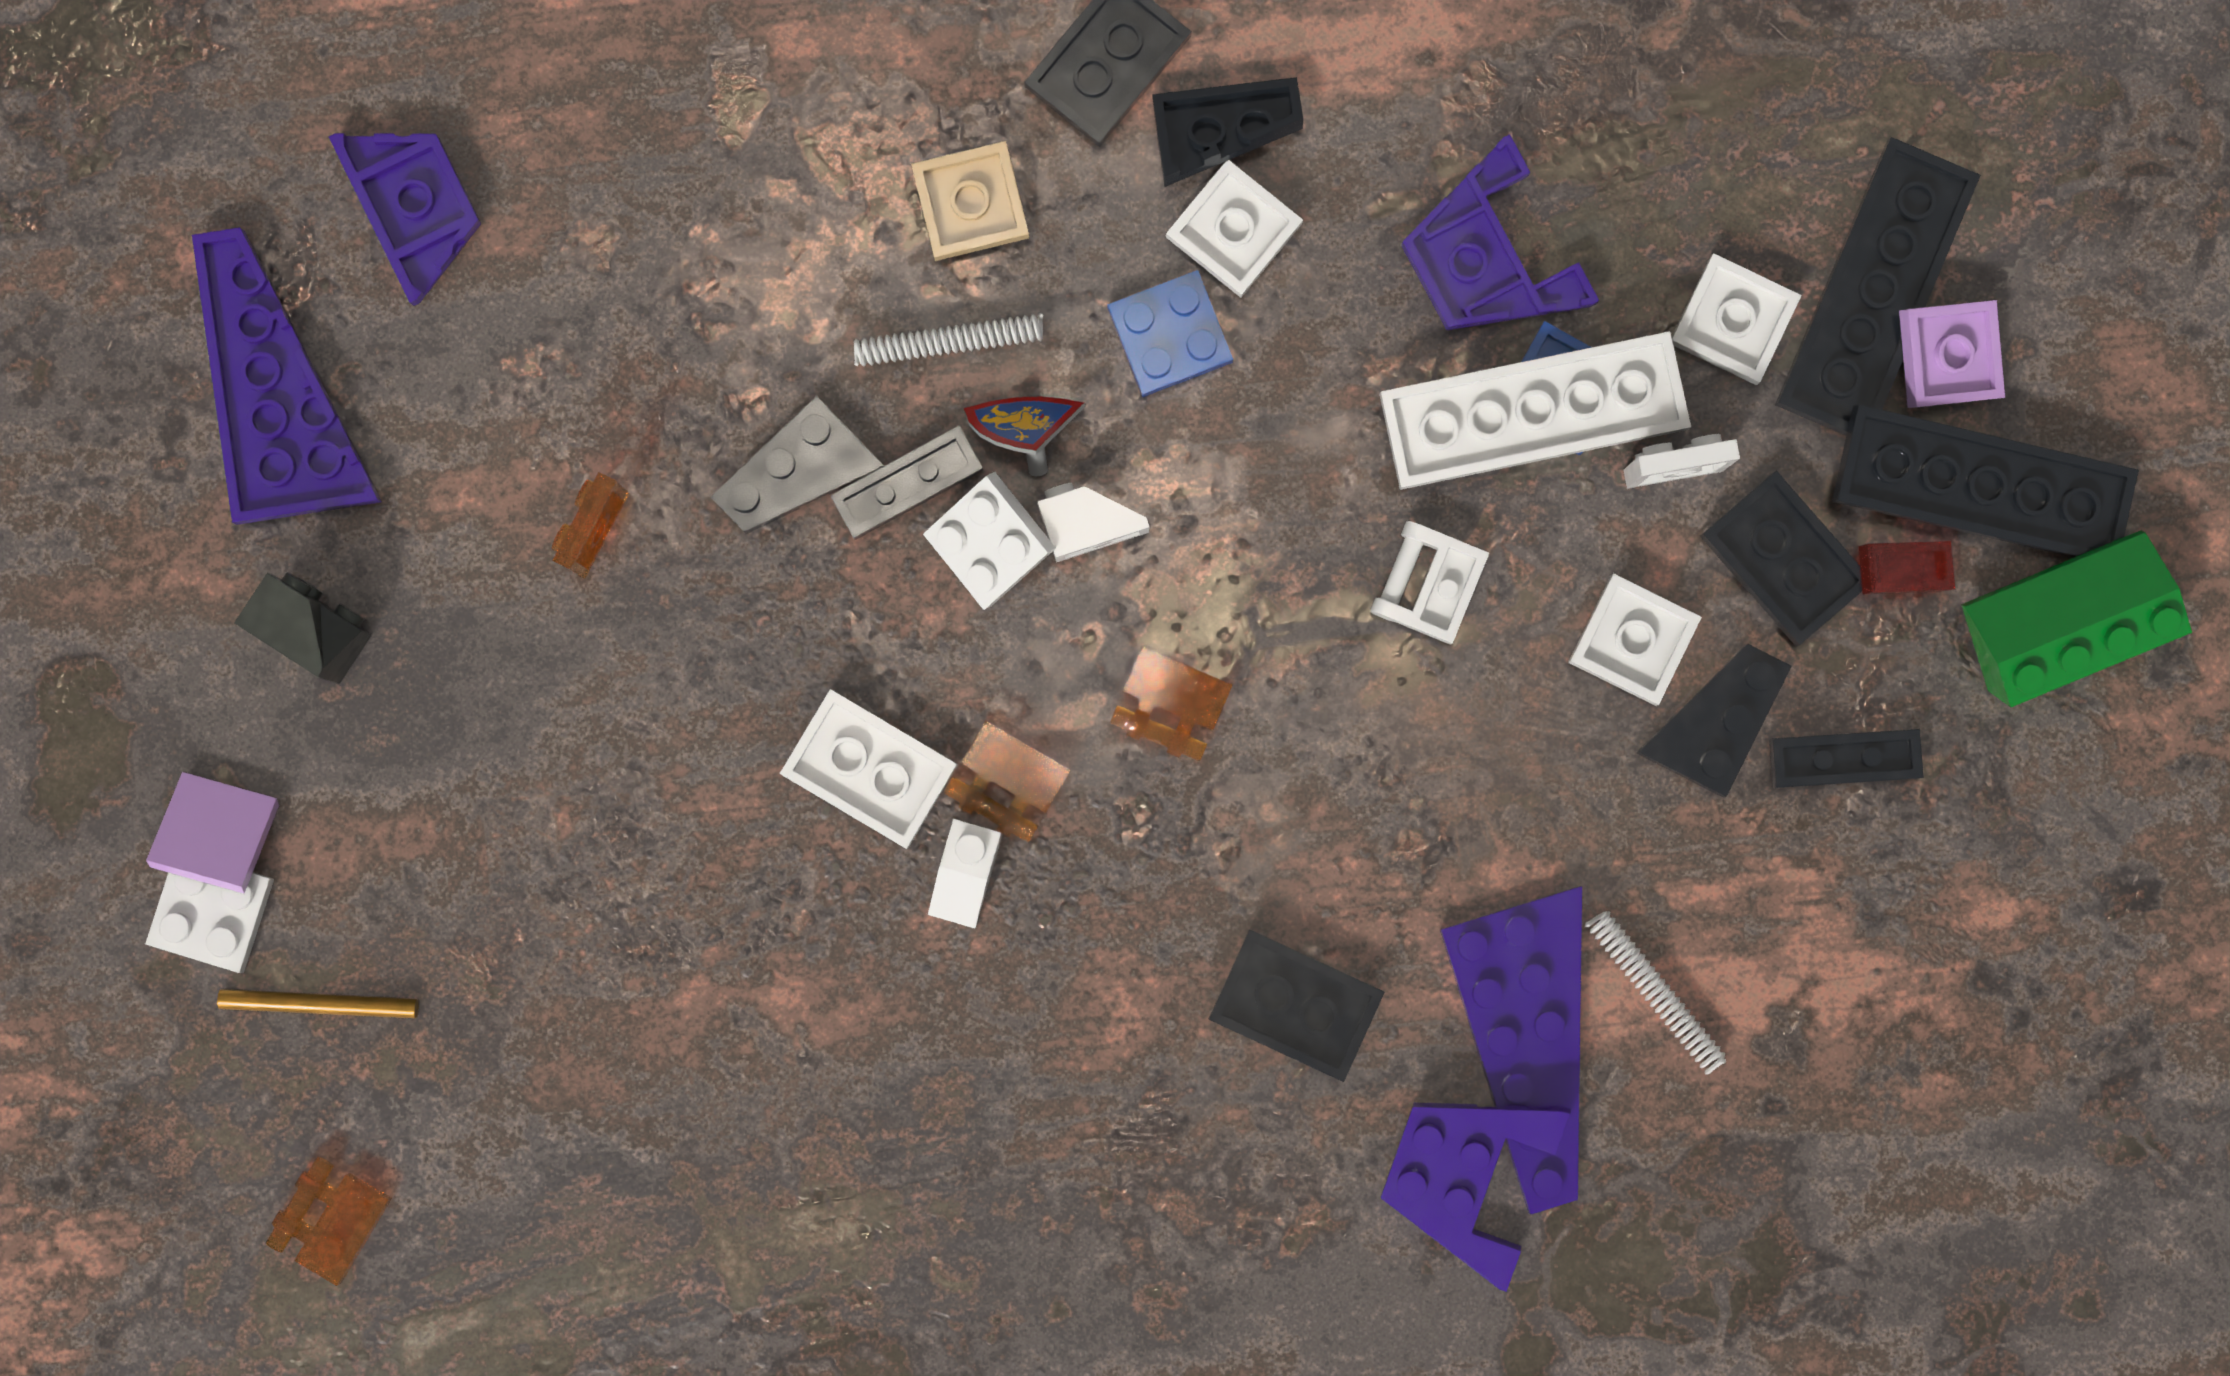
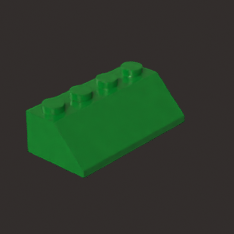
M2142 530L1961 604L1987 690L2010 708L2192 633L2180 588L2148 535Z

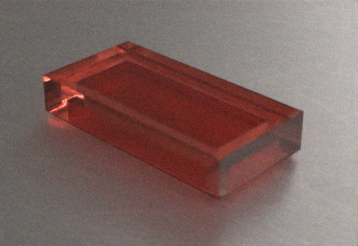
M1951 541L1875 543L1858 546L1863 595L1955 590Z

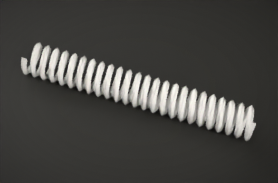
M1039 313L1038 321L1034 314L1030 316V321L1026 315L1023 316L1022 321L1017 316L1015 318V325L1011 317L1008 318L1007 325L1003 318H1001L999 325L994 319L992 321V329L990 322L987 320L984 323V329L981 322L977 323L976 328L971 322L969 324V332L967 326L963 323L961 332L959 326H954V336L950 326L946 328V336L942 327L938 329V336L936 330L932 328L930 333L931 340L926 329L923 331V340L920 331L917 330L915 332V339L913 333L909 331L908 343L903 332L900 334V343L895 333L892 336V343L890 336L886 334L885 347L881 336L877 337V347L875 339L871 336L869 347L865 338L862 339V351L859 340L855 339L854 365L858 366L860 362L865 367L867 361L871 366L874 364V361L880 365L882 358L886 363L889 362L890 358L893 362H896L897 358L903 361L905 355L911 360L913 354L917 359H919L920 354L926 358L928 351L932 357H934L936 351L941 356L943 350L949 355L951 347L953 352L957 354L959 347L962 352L966 351V344L972 352L974 344L978 350L981 349L982 344L984 348L988 349L989 340L993 348L997 346V340L1001 347L1004 346L1005 340L1011 346L1012 337L1017 345L1020 343V337L1024 344L1028 341V337L1033 343L1035 341V333L1037 339L1041 342L1043 339L1042 317L1044 315Z
M1602 912L1586 922L1585 927H1590L1600 920L1590 929V933H1595L1604 927L1595 936L1597 940L1609 933L1600 942L1601 946L1614 939L1605 948V952H1609L1621 944L1610 954V958H1614L1626 950L1615 960V964H1619L1631 956L1620 966V970H1624L1636 962L1625 972V976H1629L1641 968L1630 978V982H1634L1645 975L1635 984L1637 989L1650 981L1640 990L1641 995L1657 986L1645 997V1001H1649L1652 997L1662 992L1650 1003V1007H1654L1660 1001L1667 998L1655 1009V1013H1659L1672 1004L1660 1015V1019H1664L1677 1010L1665 1021V1025H1669L1681 1017L1670 1027V1031H1675L1678 1027L1688 1022L1675 1033V1037L1678 1038L1693 1028L1686 1036L1680 1039V1043L1684 1044L1691 1037L1698 1034L1691 1042L1685 1045V1050H1689L1703 1040L1690 1052V1056H1694L1700 1050L1707 1047L1695 1058V1062L1701 1061L1705 1056L1712 1053L1710 1057L1700 1064V1068L1706 1067L1718 1058L1713 1065L1705 1070V1074H1710L1714 1069L1726 1063V1059H1724L1725 1053L1720 1052V1046H1715V1040H1710V1034H1705V1028L1700 1027V1022L1695 1021V1016L1690 1015L1689 1009H1685V1003H1680V997H1675V991H1670V985H1664L1665 979L1660 978V973L1655 972L1654 966H1650V960H1645V954H1640V948H1635V942H1630V936H1624L1625 930H1619L1621 924L1615 923L1616 918L1610 917L1611 912Z

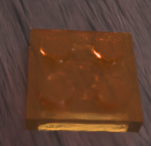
M598 472L594 481L587 479L575 500V506L579 507V510L571 525L563 524L553 541L552 550L556 554L552 561L567 571L585 579L630 493L616 480Z

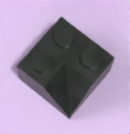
M286 572L282 579L267 573L234 622L315 676L338 684L341 683L372 636L360 627L364 621L361 616L341 604H338L335 610L329 608L319 601L323 595L322 591Z

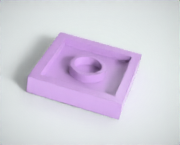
M1997 300L1899 310L1908 408L2005 398Z
M182 772L146 859L149 867L245 893L278 810L277 798Z

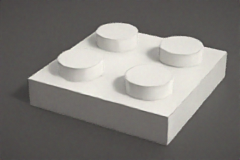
M1228 160L1166 233V238L1242 298L1302 225L1303 219Z
M1713 253L1672 335L1673 346L1750 383L1758 385L1802 295Z
M1712 434L1694 438L1691 440L1692 444L1685 445L1683 449L1673 450L1672 443H1661L1642 448L1643 453L1636 454L1635 460L1624 469L1627 489L1723 472L1740 459L1737 440L1722 442L1721 434Z
M996 472L985 476L923 534L983 610L996 603L1056 549Z
M1613 573L1568 663L1657 706L1660 704L1702 617Z
M168 872L145 944L230 971L244 973L274 879L253 872L245 893H240Z

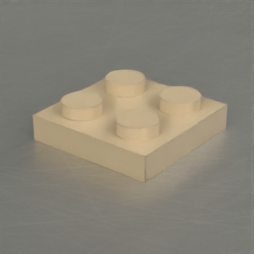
M1006 141L911 164L935 261L1029 239L1028 228Z

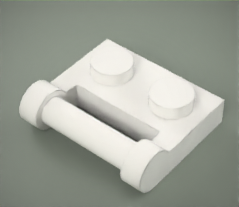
M1406 521L1401 536L1405 539L1380 598L1376 597L1374 599L1370 612L1451 645L1456 637L1489 552L1423 525ZM1424 545L1436 549V553L1411 611L1399 606V603Z

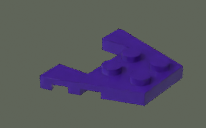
M1510 134L1498 142L1495 148L1466 175L1465 179L1434 208L1401 244L1446 330L1590 308L1599 302L1579 262L1535 285L1532 284L1488 202V197L1523 180L1530 174Z
M1414 1102L1386 1179L1381 1199L1499 1290L1507 1292L1521 1253V1245L1474 1229L1476 1219L1505 1139L1509 1138L1556 1155L1571 1114V1109L1552 1106V1109L1527 1108V1106L1521 1105L1477 1107V1104Z

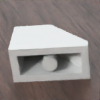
M1072 483L1062 484L1044 492L1046 499L1037 501L1048 538L1056 547L1053 551L1056 563L1149 533L1150 527L1146 517L1085 486L1074 489Z
M953 819L939 866L928 915L976 928L1003 836L1001 832Z

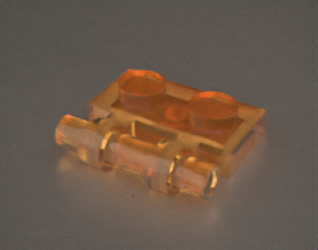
M1142 646L1123 690V693L1141 701L1136 712L1117 705L1110 723L1127 730L1126 736L1138 741H1140L1141 737L1167 747L1166 753L1180 758L1183 754L1200 762L1207 743L1191 737V731L1194 724L1212 731L1214 730L1232 684ZM1154 706L1181 717L1176 730L1149 719Z
M985 721L961 762L962 765L976 772V777L970 786L953 777L944 794L960 803L958 808L970 815L975 811L997 824V830L1004 835L1010 837L1013 833L1029 843L1038 825L1022 817L1024 811L1031 804L1047 813L1071 770ZM991 781L1016 795L1009 808L984 794Z
M317 1156L309 1171H302L296 1181L295 1186L298 1189L285 1211L279 1210L271 1224L275 1228L267 1239L266 1245L275 1251L283 1253L292 1237L300 1240L304 1245L294 1261L338 1286L344 1280L392 1198L351 1173L346 1174L338 1188H335L325 1182L334 1165L326 1159ZM317 1198L328 1205L315 1227L302 1219L314 1199Z

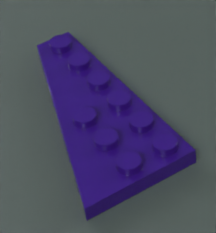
M239 227L192 235L232 523L239 525L382 502L246 232Z
M1582 886L1440 929L1495 1107L1521 1105L1527 1106V1108L1552 1109V1106L1571 1109V1114L1556 1155L1509 1138L1505 1139L1527 1211L1530 1215L1578 1200Z

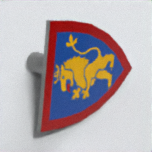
M1042 396L1014 397L964 408V413L969 426L981 438L996 446L1026 453L1029 474L1031 476H1042L1048 472L1045 446L1085 408V402Z

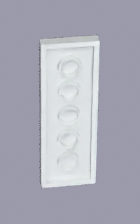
M1670 331L1381 391L1379 394L1400 490L1685 431L1691 428Z

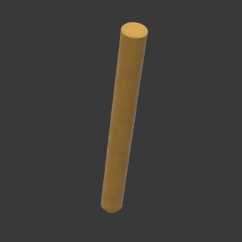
M220 989L217 998L219 1009L396 1018H417L419 1001L413 998Z

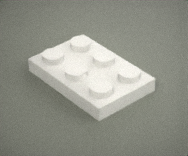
M830 689L780 774L908 849L958 764Z

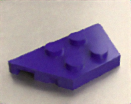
M335 133L328 136L410 304L415 306L421 303L481 225L478 215L440 138L436 134L396 136L393 133H374V136H346L344 133Z

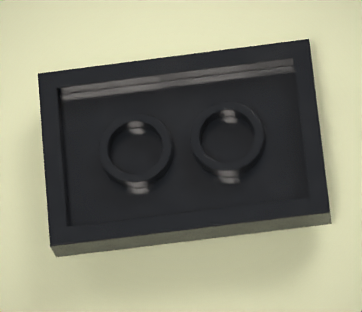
M1092 0L1026 79L1024 85L1025 88L1100 147L1190 39L1192 31L1153 0Z
M1777 470L1700 535L1704 542L1796 647L1801 645L1874 582Z
M1249 930L1208 1020L1344 1082L1385 992Z

